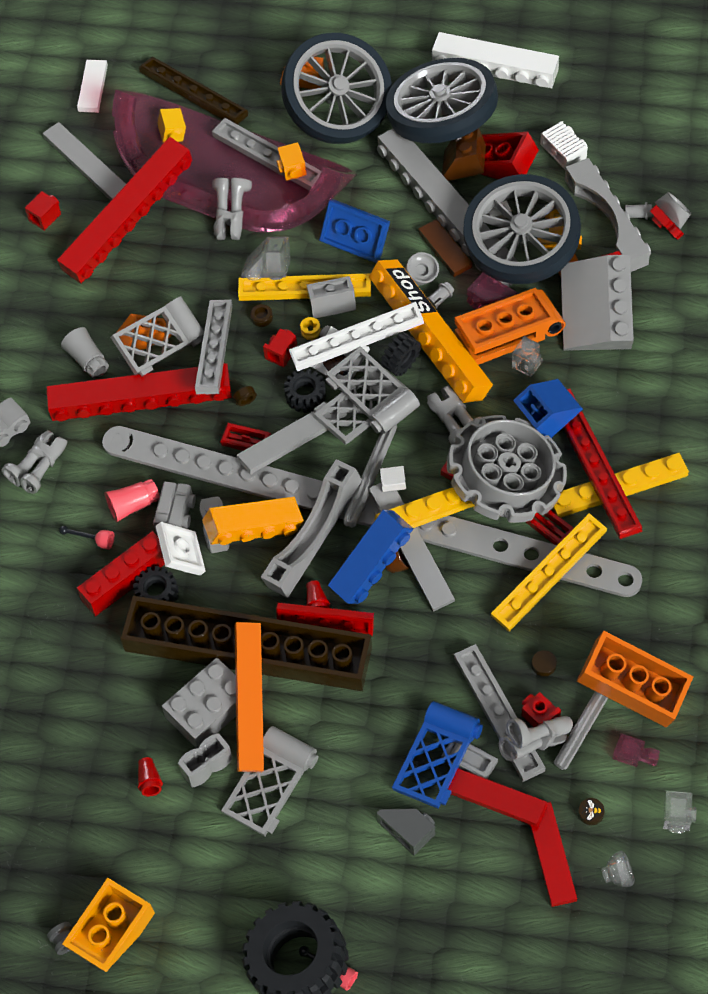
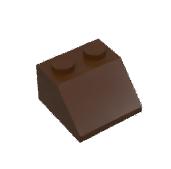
M479 128L463 137L451 140L444 150L442 175L447 181L484 173L486 144Z

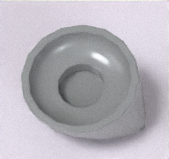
M667 192L655 202L679 229L683 227L691 216V212L670 192Z
M418 252L409 258L405 270L414 282L420 286L432 282L438 276L439 264L431 254Z

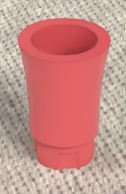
M152 479L121 489L104 492L108 508L116 522L142 508L150 506L151 503L158 501L160 498L157 486Z

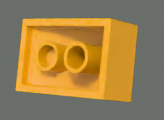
M107 878L62 945L99 969L107 972L141 935L155 912L150 903Z

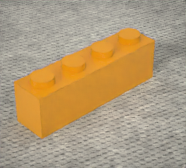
M295 497L209 508L202 519L211 545H227L241 540L242 542H248L262 537L269 539L275 535L282 534L290 536L297 532L304 521Z

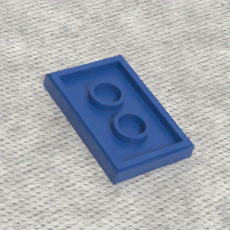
M331 199L328 202L319 241L377 263L381 259L390 221Z

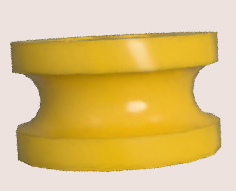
M314 317L302 320L300 324L301 335L307 340L316 339L321 332L319 321ZM309 326H313L312 331H308Z

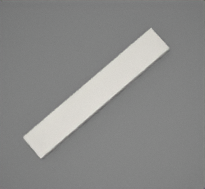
M414 302L289 349L296 370L300 371L356 350L360 346L364 347L424 324V319L417 303Z

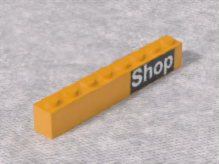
M398 259L379 260L369 275L370 280L393 310L414 302L417 303L424 319V324L409 329L410 333L421 343L422 349L463 403L483 401L493 386L492 382Z

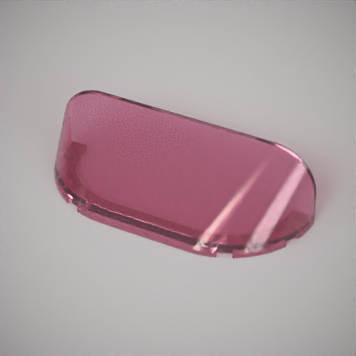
M115 90L112 107V117H115V131H113L119 154L130 173L134 176L163 145L157 125L160 109L181 108L186 130L183 141L179 143L190 150L193 161L190 167L178 176L175 184L168 187L162 198L216 218L217 193L212 188V180L216 178H227L230 181L231 178L252 181V188L250 191L244 192L242 197V211H244L242 229L254 232H280L298 227L319 214L328 205L329 200L334 199L357 175L355 171L301 150L304 161L321 170L318 180L309 191L291 180H286L279 173L214 138L212 131L222 120L150 95L133 91ZM252 132L277 147L286 146L284 143ZM230 188V190H229V192H228V202H227V211H230V212H231V188Z

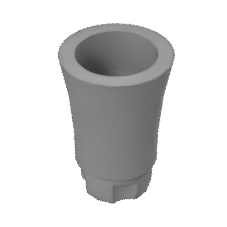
M85 327L72 330L62 340L61 348L71 355L92 378L101 377L106 373L109 364Z

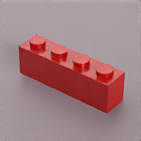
M153 531L77 587L81 601L95 617L132 590L134 583H136L135 578L137 576L141 578L140 572L142 570L147 573L148 567H151L152 571H154L155 566L161 568L165 565L158 536Z

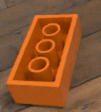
M603 631L596 639L577 682L664 727H668L676 719L694 676Z

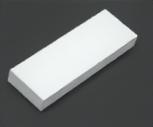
M86 60L77 105L78 112L99 113L108 67L107 60Z

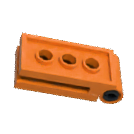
M535 287L455 317V325L457 326L455 335L479 365L545 340V334L549 337L556 336L563 331L566 323L543 290H537Z

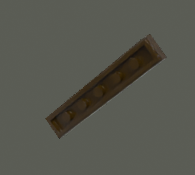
M153 56L139 66L140 73L221 119L226 118L235 124H239L248 116L247 109Z

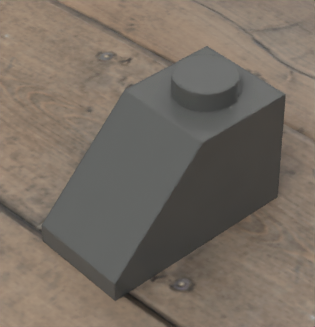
M381 809L376 813L377 822L412 855H415L435 835L434 820L427 813L424 812L422 814L417 809Z

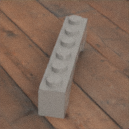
M589 158L566 166V184L574 196L592 203L610 220L617 238L616 251H620L621 255H630L631 272L649 265L650 246L648 243H644L638 228L634 227L630 222L629 214L623 211L619 199L611 193L609 184L600 176L598 167L593 165Z
M337 459L335 460L323 479L318 498L305 524L290 544L273 557L262 574L261 579L269 589L286 598L289 597L362 482L356 468Z

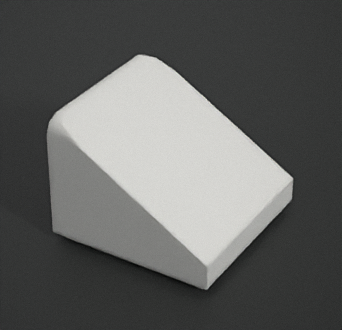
M404 466L380 469L383 492L406 489Z

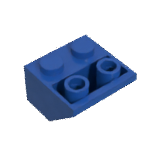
M559 379L531 384L513 400L534 428L543 436L548 435L551 438L583 410Z

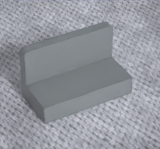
M350 276L307 285L314 318L356 310L355 293Z

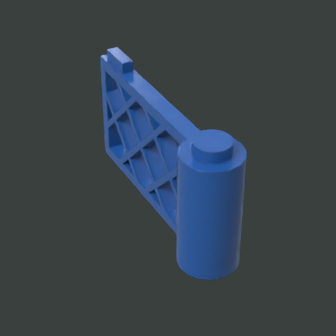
M433 701L427 709L424 723L392 786L393 791L438 809L441 804L445 806L452 793L448 788L470 742L474 738L478 739L481 735L483 725H480V719ZM428 731L436 734L439 742L425 747L423 739ZM451 742L461 744L458 752L451 755L447 754L444 745ZM442 747L445 757L431 762L428 751ZM425 753L429 763L414 768L412 762L414 757ZM448 762L450 767L448 774L437 777L434 767ZM431 768L435 779L421 784L417 773ZM415 775L418 783L417 786L409 789L401 786L404 778ZM435 784L438 785L440 791L436 799L425 796L424 788Z

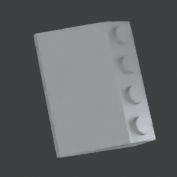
M606 255L567 263L561 269L562 318L566 323V326L563 328V351L631 349L634 337L630 255Z

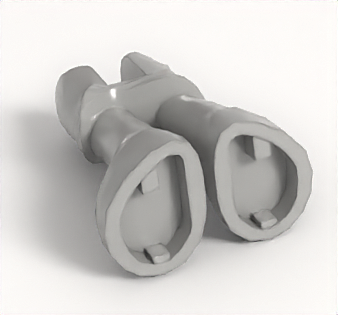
M227 178L213 179L212 188L217 193L214 235L217 240H225L226 226H230L231 239L240 240L244 213L242 211V197L244 192L251 190L252 181L242 178H231V181ZM230 188H231V212H230V211H227L228 192H229Z
M445 386L441 389L444 400L441 401L434 392L427 396V404L437 414L441 422L446 425L450 432L449 442L452 445L457 433L462 429L454 420V415L458 417L463 426L470 422L479 425L482 417L473 419L466 411V405L449 386Z
M49 430L45 431L36 438L34 445L18 465L13 463L4 465L1 469L3 475L15 486L19 487L21 485L26 492L37 493L41 487L40 481L49 466L53 467L56 459L62 454L67 445V440L57 437L53 441L54 434ZM36 461L39 462L35 469L28 473Z
M568 716L557 717L543 721L542 724L532 728H528L519 718L510 719L506 725L509 736L499 739L500 753L506 760L513 761L523 758L536 749L545 750L549 746L552 747L564 743L567 740V734L573 727L572 719Z

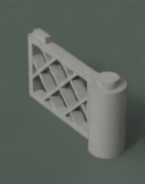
M180 296L164 307L113 334L110 338L135 375L139 373L142 377L153 370L152 365L191 344L195 347L202 343L204 330ZM160 314L166 320V327L155 324L156 317ZM142 325L150 328L149 337L138 334L139 326ZM154 329L165 333L163 342L153 339ZM169 334L176 336L180 344L175 346L167 343ZM123 335L132 337L131 347L124 345L119 337ZM137 339L148 342L146 351L135 348ZM152 344L162 347L161 355L150 353ZM134 353L145 356L142 366L138 367L133 359Z
M361 346L326 373V382L334 390L339 388L371 419L370 426L376 433H387L420 406L419 400L408 388H404ZM360 355L366 360L365 366H353V361ZM340 371H349L348 380L337 379L335 375ZM352 371H365L364 380H352ZM368 371L379 372L381 374L380 380H368ZM351 385H363V394H353L350 391ZM367 385H379V394H366ZM383 386H394L396 388L391 394H382ZM366 399H378V405L369 410L365 406Z
M368 371V380H380L381 374ZM387 371V372H388L393 378H395L404 388H408V387H406L402 382H400L395 376H393L389 371ZM351 385L350 391L356 394V390L363 385ZM367 385L370 394H379V385ZM383 386L382 394H391L396 388L394 386ZM342 392L327 404L323 402L314 409V418L346 445L370 427L371 419L356 421V413H364L355 404H353V407H340V402L350 400ZM366 399V401H370L369 410L373 409L372 401H378V399ZM327 412L337 413V420H327L323 415ZM339 413H353V420H339ZM339 426H353V431L345 436L339 430Z
M271 726L263 737L264 756L272 760L274 768L257 773L244 772L221 810L225 815L263 836L274 832L280 822L276 818L304 771L308 768L312 769L318 760V755H316L317 749L274 726ZM289 769L295 772L291 781L280 782L279 771ZM275 773L278 784L264 788L261 776ZM258 777L260 790L246 793V782ZM279 789L280 800L277 803L268 805L265 793ZM262 794L265 806L251 810L248 798ZM245 799L247 811L237 814L230 810L235 801ZM266 811L268 819L263 828L254 824L252 815Z

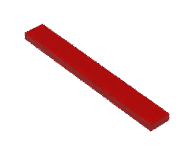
M567 389L570 392V394L574 397L571 389ZM581 411L563 429L619 539L642 532V526Z

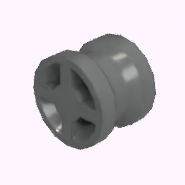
M63 922L55 926L47 934L48 940L55 944V951L58 955L71 951L62 945L72 930L69 922Z

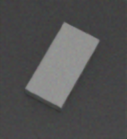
M456 742L449 743L446 748L447 754L451 755L458 752L461 744ZM469 744L458 768L488 779L497 765L498 759Z

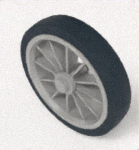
M324 33L306 40L290 56L283 72L281 93L289 116L303 132L326 143L346 144L366 137L383 121L387 114L386 97L392 87L389 70L382 57L369 44L355 36L344 33ZM331 52L345 54L339 75H336ZM325 53L330 75L313 57ZM348 56H350L361 65L348 77H345L343 72ZM308 62L323 79L301 72L302 67ZM362 68L366 69L371 80L349 83V80ZM299 79L323 88L300 91ZM373 86L374 98L350 89ZM326 93V96L310 110L302 99L305 96ZM350 97L371 104L372 107L369 113L365 115ZM324 101L330 104L325 121L312 113ZM335 101L338 103L343 125L328 123ZM343 101L360 120L348 123Z
M444 58L419 65L402 75L392 85L386 97L387 115L393 129L401 137L419 143L451 141L475 131L488 121L498 103L497 85L491 71L483 64L466 58Z
M530 174L504 177L483 188L467 208L463 227L465 246L474 264L489 277L510 284L535 283L559 272L574 256L581 234L580 215L571 195L558 183L542 176ZM517 197H532L525 214H520ZM515 198L518 214L513 216L501 203ZM538 199L549 203L530 217ZM496 207L508 220L487 214ZM554 209L561 215L558 218L540 221ZM483 223L501 227L500 229L481 232ZM564 225L562 235L542 230ZM504 237L489 249L483 243L484 240ZM535 237L556 242L557 245L549 252ZM513 241L506 260L495 256L497 252ZM528 241L544 256L529 261ZM518 244H520V249L525 251L527 261H512Z

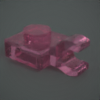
M621 733L613 759L635 767L638 766L639 761L651 766H657L660 751L653 748H644L645 741Z

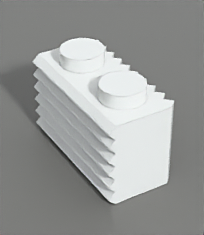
M563 121L541 133V146L564 169L566 166L587 159L588 147L583 139L579 140L576 134H574L573 129L570 126H566Z

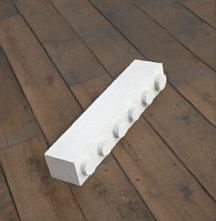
M441 32L438 33L432 49V61L444 58L471 59L486 66L491 71L493 77L547 88H553L559 67V56Z

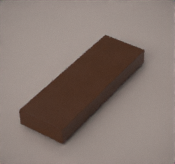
M437 219L419 228L421 237L453 277L472 268L470 259Z

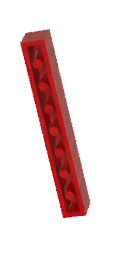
M169 137L58 258L57 261L62 271L80 284L85 279H88L93 274L94 269L106 260L111 250L121 243L122 238L134 229L139 219L147 215L150 207L162 198L168 187L175 184L178 176L190 167L193 161L190 150Z
M227 363L223 365L219 394H196L195 384L198 367L147 373L142 377L138 374L47 386L48 410L52 421H65L72 418H88L90 416L134 412L135 410L142 409L153 410L158 407H176L181 404H199L213 400L222 401L232 398Z

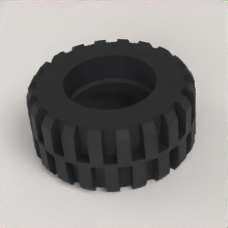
M293 901L292 905L288 906L284 902L278 904L279 908L274 911L272 908H269L265 911L266 916L262 919L258 917L253 922L255 928L248 930L245 936L248 943H244L242 947V953L245 956L242 959V963L247 971L246 975L259 994H332L331 990L334 987L337 989L342 984L340 976L346 975L348 968L344 961L349 960V954L345 947L347 944L342 933L326 911L323 909L318 910L317 906L311 903H307L304 906L301 901ZM297 937H310L317 941L316 956L305 970L294 975H281L275 972L274 960L276 954L286 942Z

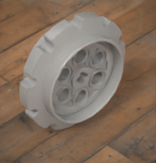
M504 415L485 416L481 418L479 425L470 422L457 433L454 444L451 445L447 455V472L454 475L451 485L455 492L464 502L471 501L475 505L473 509L476 512L494 520H498L499 517H506L510 523H519L533 520L536 513L540 515L546 514L558 502L561 496L560 492H562L567 478L566 465L559 462L562 453L550 436H543L530 422L520 418L507 420Z

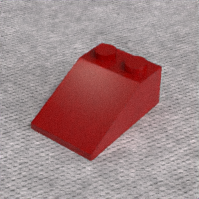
M529 132L483 134L482 137L486 144L484 173L481 175L498 180L512 175L527 174L539 151Z

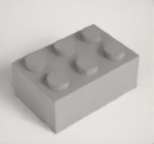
M215 658L162 705L165 718L196 748H199L206 738L217 734L236 717V675L218 658Z

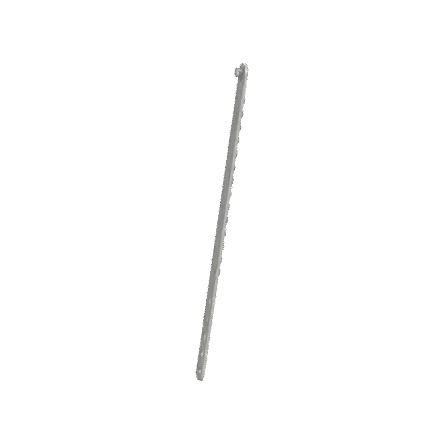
M123 426L110 428L102 440L103 448L109 455L271 500L295 497L299 508L312 511L323 483V481L269 466H265L250 475L236 457ZM130 436L133 437V442H132V445H131V446H130V438H129ZM369 494L357 521V524L371 527L374 523L375 515L381 513L371 494ZM353 496L339 516V519L344 520ZM446 516L417 527L426 543L531 572L557 546L452 516ZM496 541H503L507 544L508 548L503 552H498L493 548V544ZM533 549L538 552L539 557L536 560H528L524 556L525 551ZM587 553L560 579L621 597L634 596L639 592L642 585V575L634 566ZM592 566L598 567L601 570V575L592 578L587 574V569ZM622 575H628L632 578L633 583L630 586H622L618 582V578Z

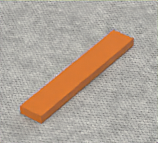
M236 622L237 772H263L261 623Z

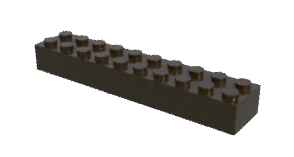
M139 596L132 597L121 636L125 652L202 665H209L215 658H218L229 669L235 670V623H261L262 675L363 692L372 651V639L369 634Z

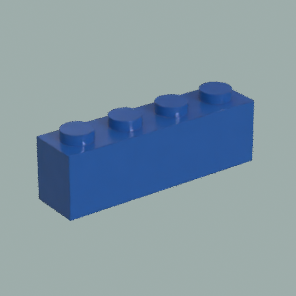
M383 509L328 586L347 604L363 602L367 598L368 590L371 586L381 579L382 571L385 567L395 560L396 552L399 548L409 541L410 533L414 528L395 511Z

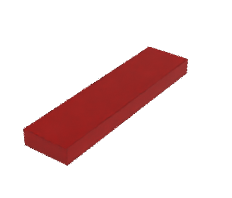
M286 603L277 604L278 620L373 636L374 613Z
M459 768L448 788L452 792L451 795L537 828L548 806L544 800Z
M548 802L538 828L530 825L551 907L577 902V895L551 802Z

